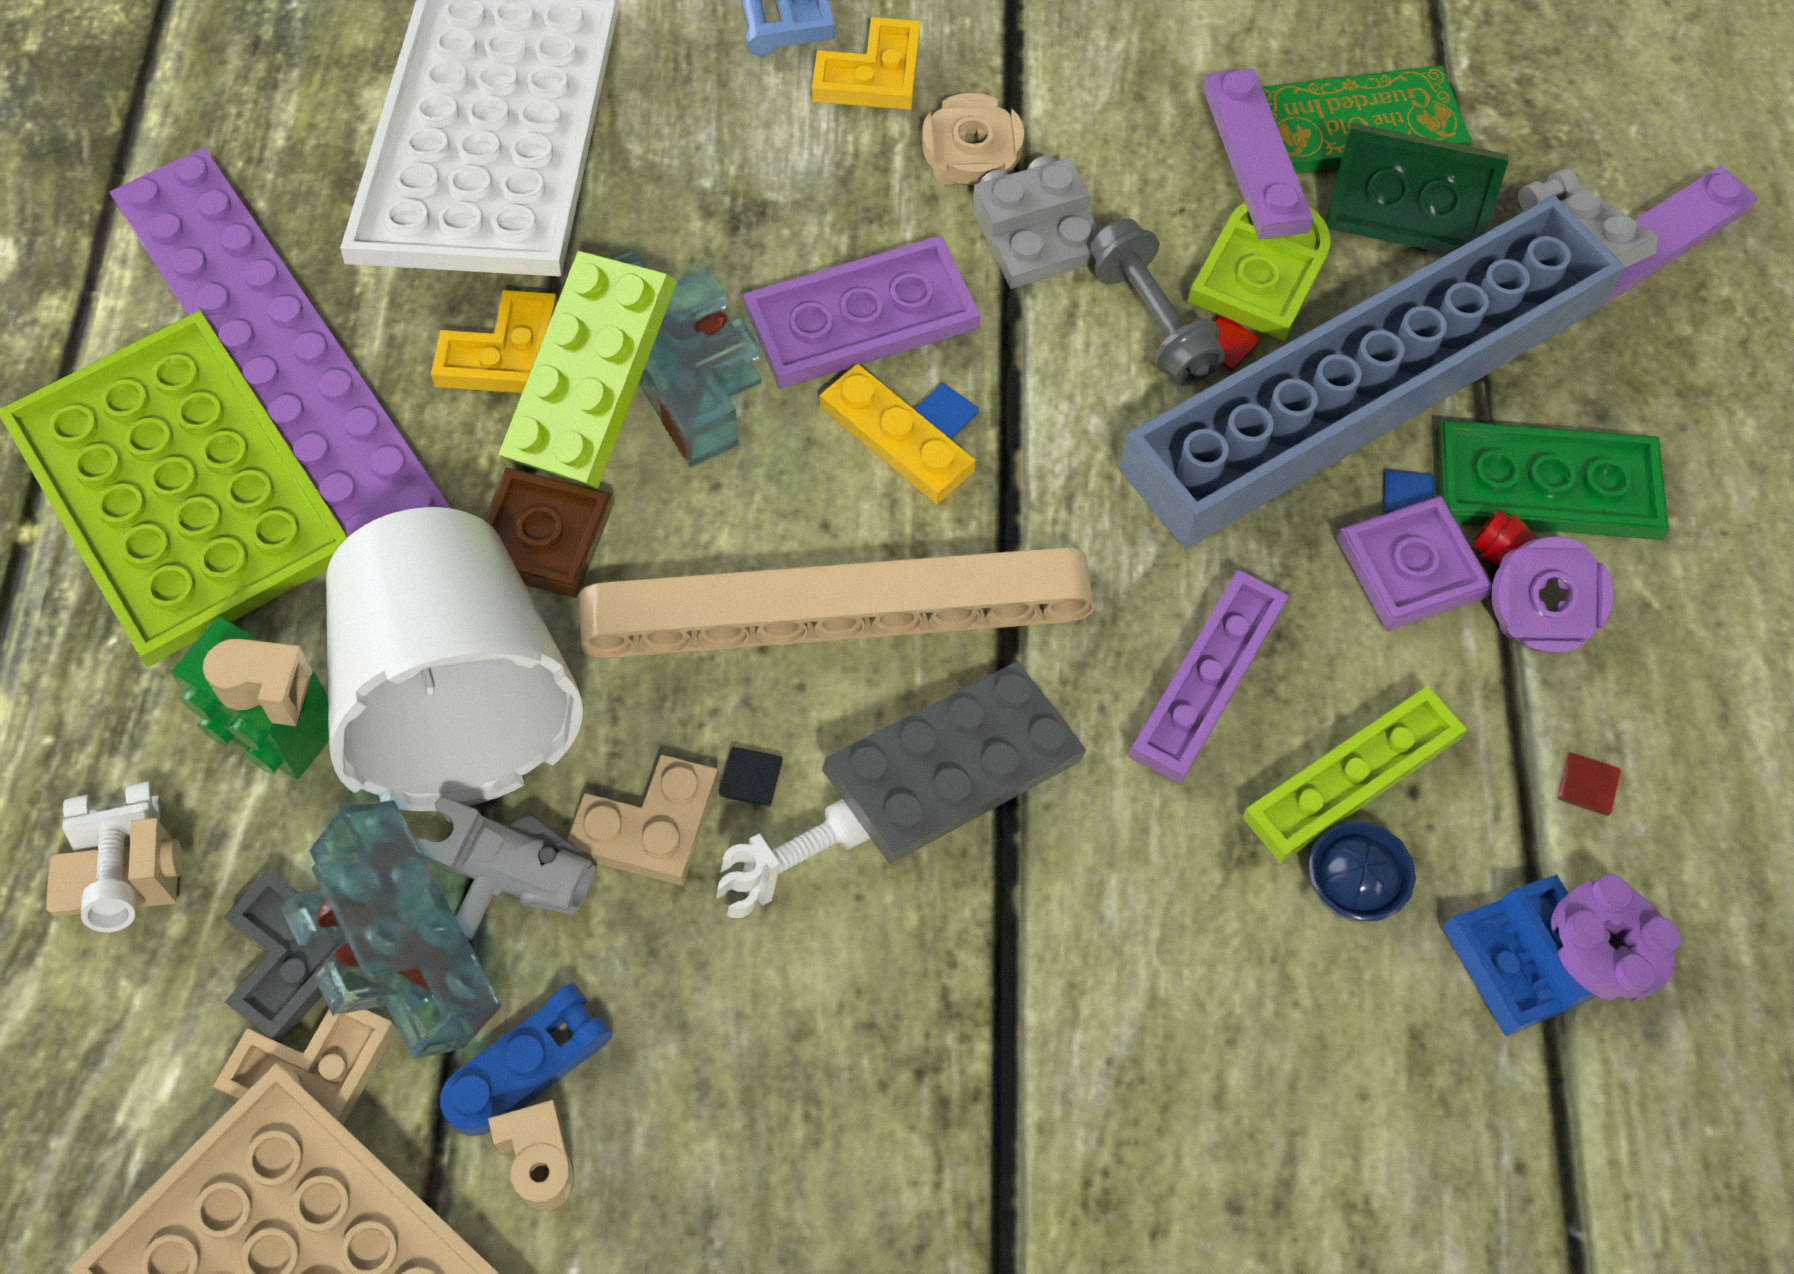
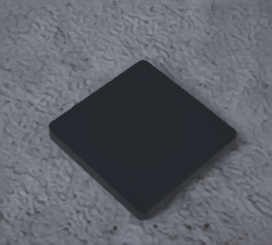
M732 747L719 790L720 797L770 807L779 779L783 757Z

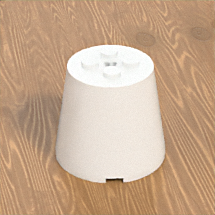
M442 507L414 508L383 516L364 525L351 534L338 547L329 562L326 575L329 751L334 770L340 781L349 790L356 793L363 789L378 795L381 806L401 810L437 811L435 802L442 797L471 806L515 791L525 785L523 775L539 766L542 762L553 766L562 758L576 739L583 718L581 696L570 670L503 541L491 525L475 515L456 509Z

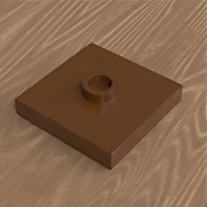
M506 467L484 517V521L491 525L500 536L525 585L577 598L614 506V501L611 493Z

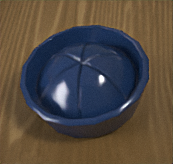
M1366 821L1343 822L1327 829L1313 845L1309 859L1311 883L1322 904L1336 916L1352 922L1379 921L1398 913L1412 897L1416 882L1413 858L1404 843L1386 828Z

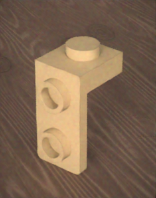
M157 818L132 820L130 847H124L123 882L129 884L135 890V908L176 904L177 876L181 875L183 869V855L180 842L169 835ZM98 850L51 856L49 860L46 909L52 916L81 914V901L84 889L91 883L96 882Z

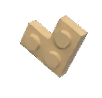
M660 754L642 808L584 793L567 842L584 853L592 863L683 886L719 780L718 769Z
M336 996L304 1053H300L247 1028L213 1087L219 1093L238 1101L277 1063L337 1121L344 1125L397 1028L392 1021Z

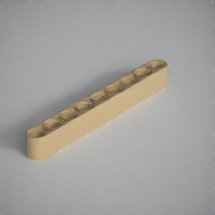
M1054 548L597 583L585 587L579 595L580 642L582 651L590 656L616 658L1067 623L1086 618L1093 612L1095 607L1086 554L1082 550L1075 548Z

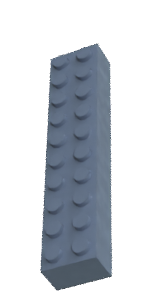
M1553 195L1128 432L1119 470L1186 550L1604 307L1625 266Z

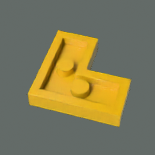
M871 17L867 54L817 50L812 82V102L912 110L920 38V21Z
M503 290L494 334L440 330L431 371L434 387L522 393L558 303L556 294Z

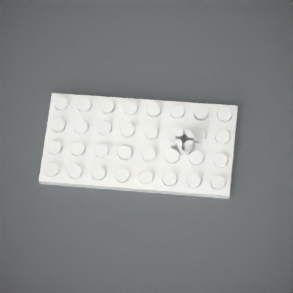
M416 0L340 247L344 264L562 276L620 0Z

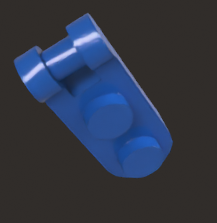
M575 983L566 985L550 997L545 1006L457 1070L445 1082L440 1094V1108L449 1125L458 1133L468 1136H479L490 1132L488 1118L522 1109L600 1050L611 1039L613 1031L602 1017L594 1018L585 1007L587 998ZM565 1023L574 1035L569 1041L559 1047L550 1034Z

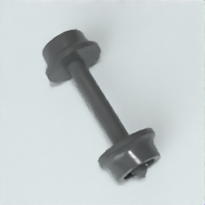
M1130 218L1113 222L1098 233L1091 243L1090 251L1096 260L1095 273L1102 283L1108 285L1130 280L1168 337L1161 343L1154 356V363L1160 372L1170 373L1175 381L1182 386L1193 385L1204 380L1216 371L1224 361L1225 353L1218 342L1220 336L1218 326L1214 321L1208 319L1196 320L1185 325L1147 269V266L1158 253L1160 243L1156 235L1151 231L1143 230L1135 220Z

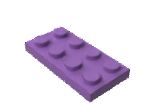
M942 235L743 294L744 308L779 389L855 366L857 363L861 365L980 329L981 315Z

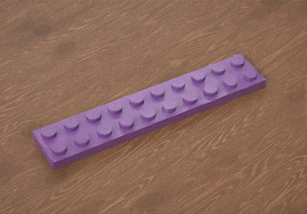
M205 147L109 191L115 205L187 316L199 310L202 312L347 537L364 525L395 512L423 507L451 509Z

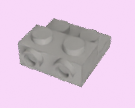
M1042 156L1035 159L1028 166L1027 170L1009 175L1002 169L993 170L984 175L980 183L974 184L972 212L1010 289L1096 264L1090 249L1091 243L1100 231L1088 210L1090 194L1070 157L1055 161L1052 156Z

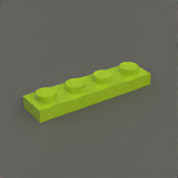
M1426 686L1247 807L1242 818L1281 864L1319 838L1327 829L1338 825L1461 740L1467 728L1431 688Z

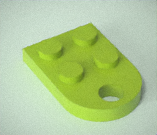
M1242 203L1229 217L1190 289L1187 302L1286 341L1325 264L1329 252L1331 238L1325 221L1309 206L1313 216L1309 233L1259 239L1246 203Z

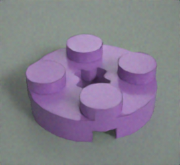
M1565 537L1534 539L1515 550L1509 551L1500 562V567L1493 580L1491 593L1492 606L1495 616L1499 621L1500 630L1509 639L1516 640L1524 647L1535 651L1556 653L1579 648L1588 642L1585 640L1590 638L1597 628L1603 627L1612 609L1613 585L1610 574L1604 564L1598 563L1594 555L1586 550L1589 548ZM1550 578L1554 579L1555 588L1564 589L1565 591L1564 601L1555 602L1554 611L1547 610L1545 602L1539 600V590L1545 588L1547 580Z
M1609 874L1604 875L1598 881L1585 882L1579 885L1557 904L1552 914V932L1559 928V937L1563 944V947L1557 951L1563 966L1582 987L1599 998L1614 1001L1621 996L1628 999L1633 998L1631 1002L1642 1001L1663 987L1671 978L1676 962L1674 951L1680 947L1681 935L1673 922L1662 917L1648 900L1631 889L1621 877ZM1610 933L1619 940L1622 947L1616 950L1608 943L1611 936Z

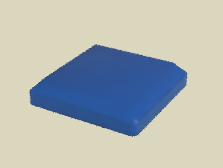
M941 383L914 409L951 440L979 413L977 406L945 383Z
M1390 469L1385 471L1383 512L1385 514L1435 498L1434 475Z

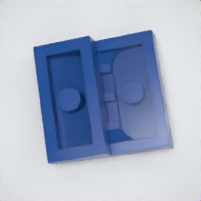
M1557 874L1512 889L1499 901L1455 915L1442 926L1505 1036L1541 1023L1597 997L1582 987L1568 973L1557 953L1563 947V944L1559 937V928L1552 932V914L1557 904L1569 894Z

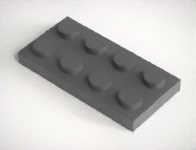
M1015 662L826 757L822 771L890 865L1076 765L1081 761L1086 749L1019 663Z

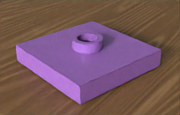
M1441 496L1341 528L1337 536L1343 552L1387 632L1488 598L1492 592V584Z

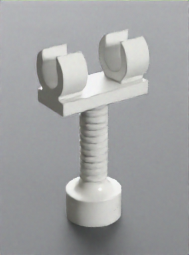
M152 781L127 786L125 791L127 806L101 812H98L97 808L89 810L90 794L64 800L62 829L74 852L98 849L96 882L91 883L84 889L81 901V920L92 930L99 932L119 931L128 927L135 919V890L129 884L123 882L124 843L130 842L132 820L151 818L160 820L161 818L159 795L151 796Z
M843 799L825 809L826 821L795 837L788 843L780 845L778 848L773 849V851H771L759 833L749 838L748 845H734L725 852L722 859L721 872L729 869L736 862H745L743 872H730L722 877L718 884L716 899L725 895L731 889L745 892L748 896L745 900L737 901L728 906V917H745L753 911L757 901L762 906L771 902L778 874H781L788 868H792L793 865L795 866L814 854H818L829 846L834 845V843H839L845 850H851L871 839Z

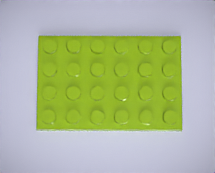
M200 310L0 409V418L146 667L197 641L217 616L231 623L327 571L333 554L348 538Z

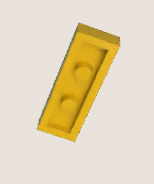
M858 363L819 395V404L823 411L936 505L975 472L976 460Z

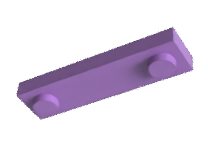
M1255 69L1206 74L1203 91L1258 238L1266 239L1309 233L1313 216Z
M1720 165L1636 218V222L1658 235L1656 254L1626 267L1607 303L1751 211L1758 197Z
M1240 570L1236 571L1132 745L1129 758L1182 785L1283 611L1289 597L1288 594Z

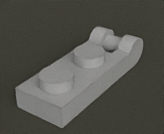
M1568 168L1550 174L1545 183L1535 181L1521 187L1519 190L1518 200L1523 211L1555 195L1623 263L1625 268L1656 254L1658 235L1579 185L1575 173Z

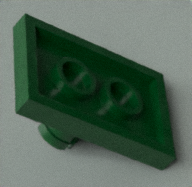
M1351 123L1325 223L1328 229L1449 254L1487 233L1509 162L1508 154Z

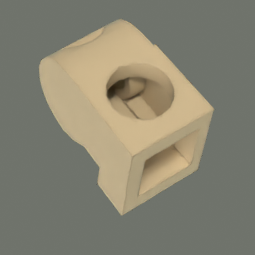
M229 639L216 644L208 652L203 663V672L206 680L218 699L227 708L238 711L249 710L260 705L271 723L290 726L297 725L312 674V669L300 646Z
M550 1100L488 1118L493 1144L500 1154L505 1155L515 1152L516 1157L510 1169L511 1183L521 1200L530 1208L538 1211H551L562 1206L573 1191L574 1172L560 1112L554 1101Z

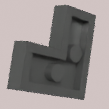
M267 870L224 916L233 928L268 954L226 999L225 1003L264 1036L281 1043L365 947L355 935L271 871Z

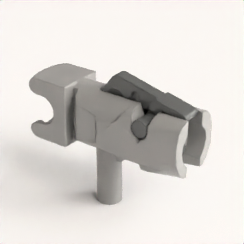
M442 797L437 799L435 808L445 816L449 824L453 825L452 834L441 842H434L424 838L418 839L414 844L415 854L424 862L461 878L466 876L474 879L449 929L451 932L472 940L492 898H501L503 893L520 897V904L524 907L543 909L570 916L577 914L590 892L597 872L596 866H593L592 861L584 853L558 836L533 816H525L507 827L483 817L478 810L449 798Z

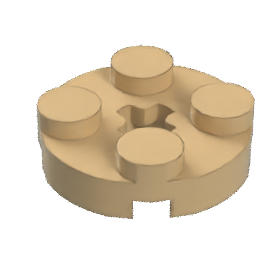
M962 93L943 100L941 109L932 116L931 111L927 115L922 130L923 154L927 163L933 168L934 177L943 184L959 183L974 185L980 183L982 177L993 170L1002 169L1008 175L1013 174L1014 167L1021 159L1024 141V128L1019 115L1013 109H1011L1010 115L1005 109L998 107L999 99L981 93ZM967 134H976L977 139L983 142L971 144L965 141Z

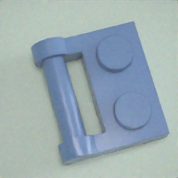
M742 0L748 25L745 38L748 50L752 55L765 56L773 52L776 47L835 39V24L829 0H776L781 21L770 23L766 21L762 0Z

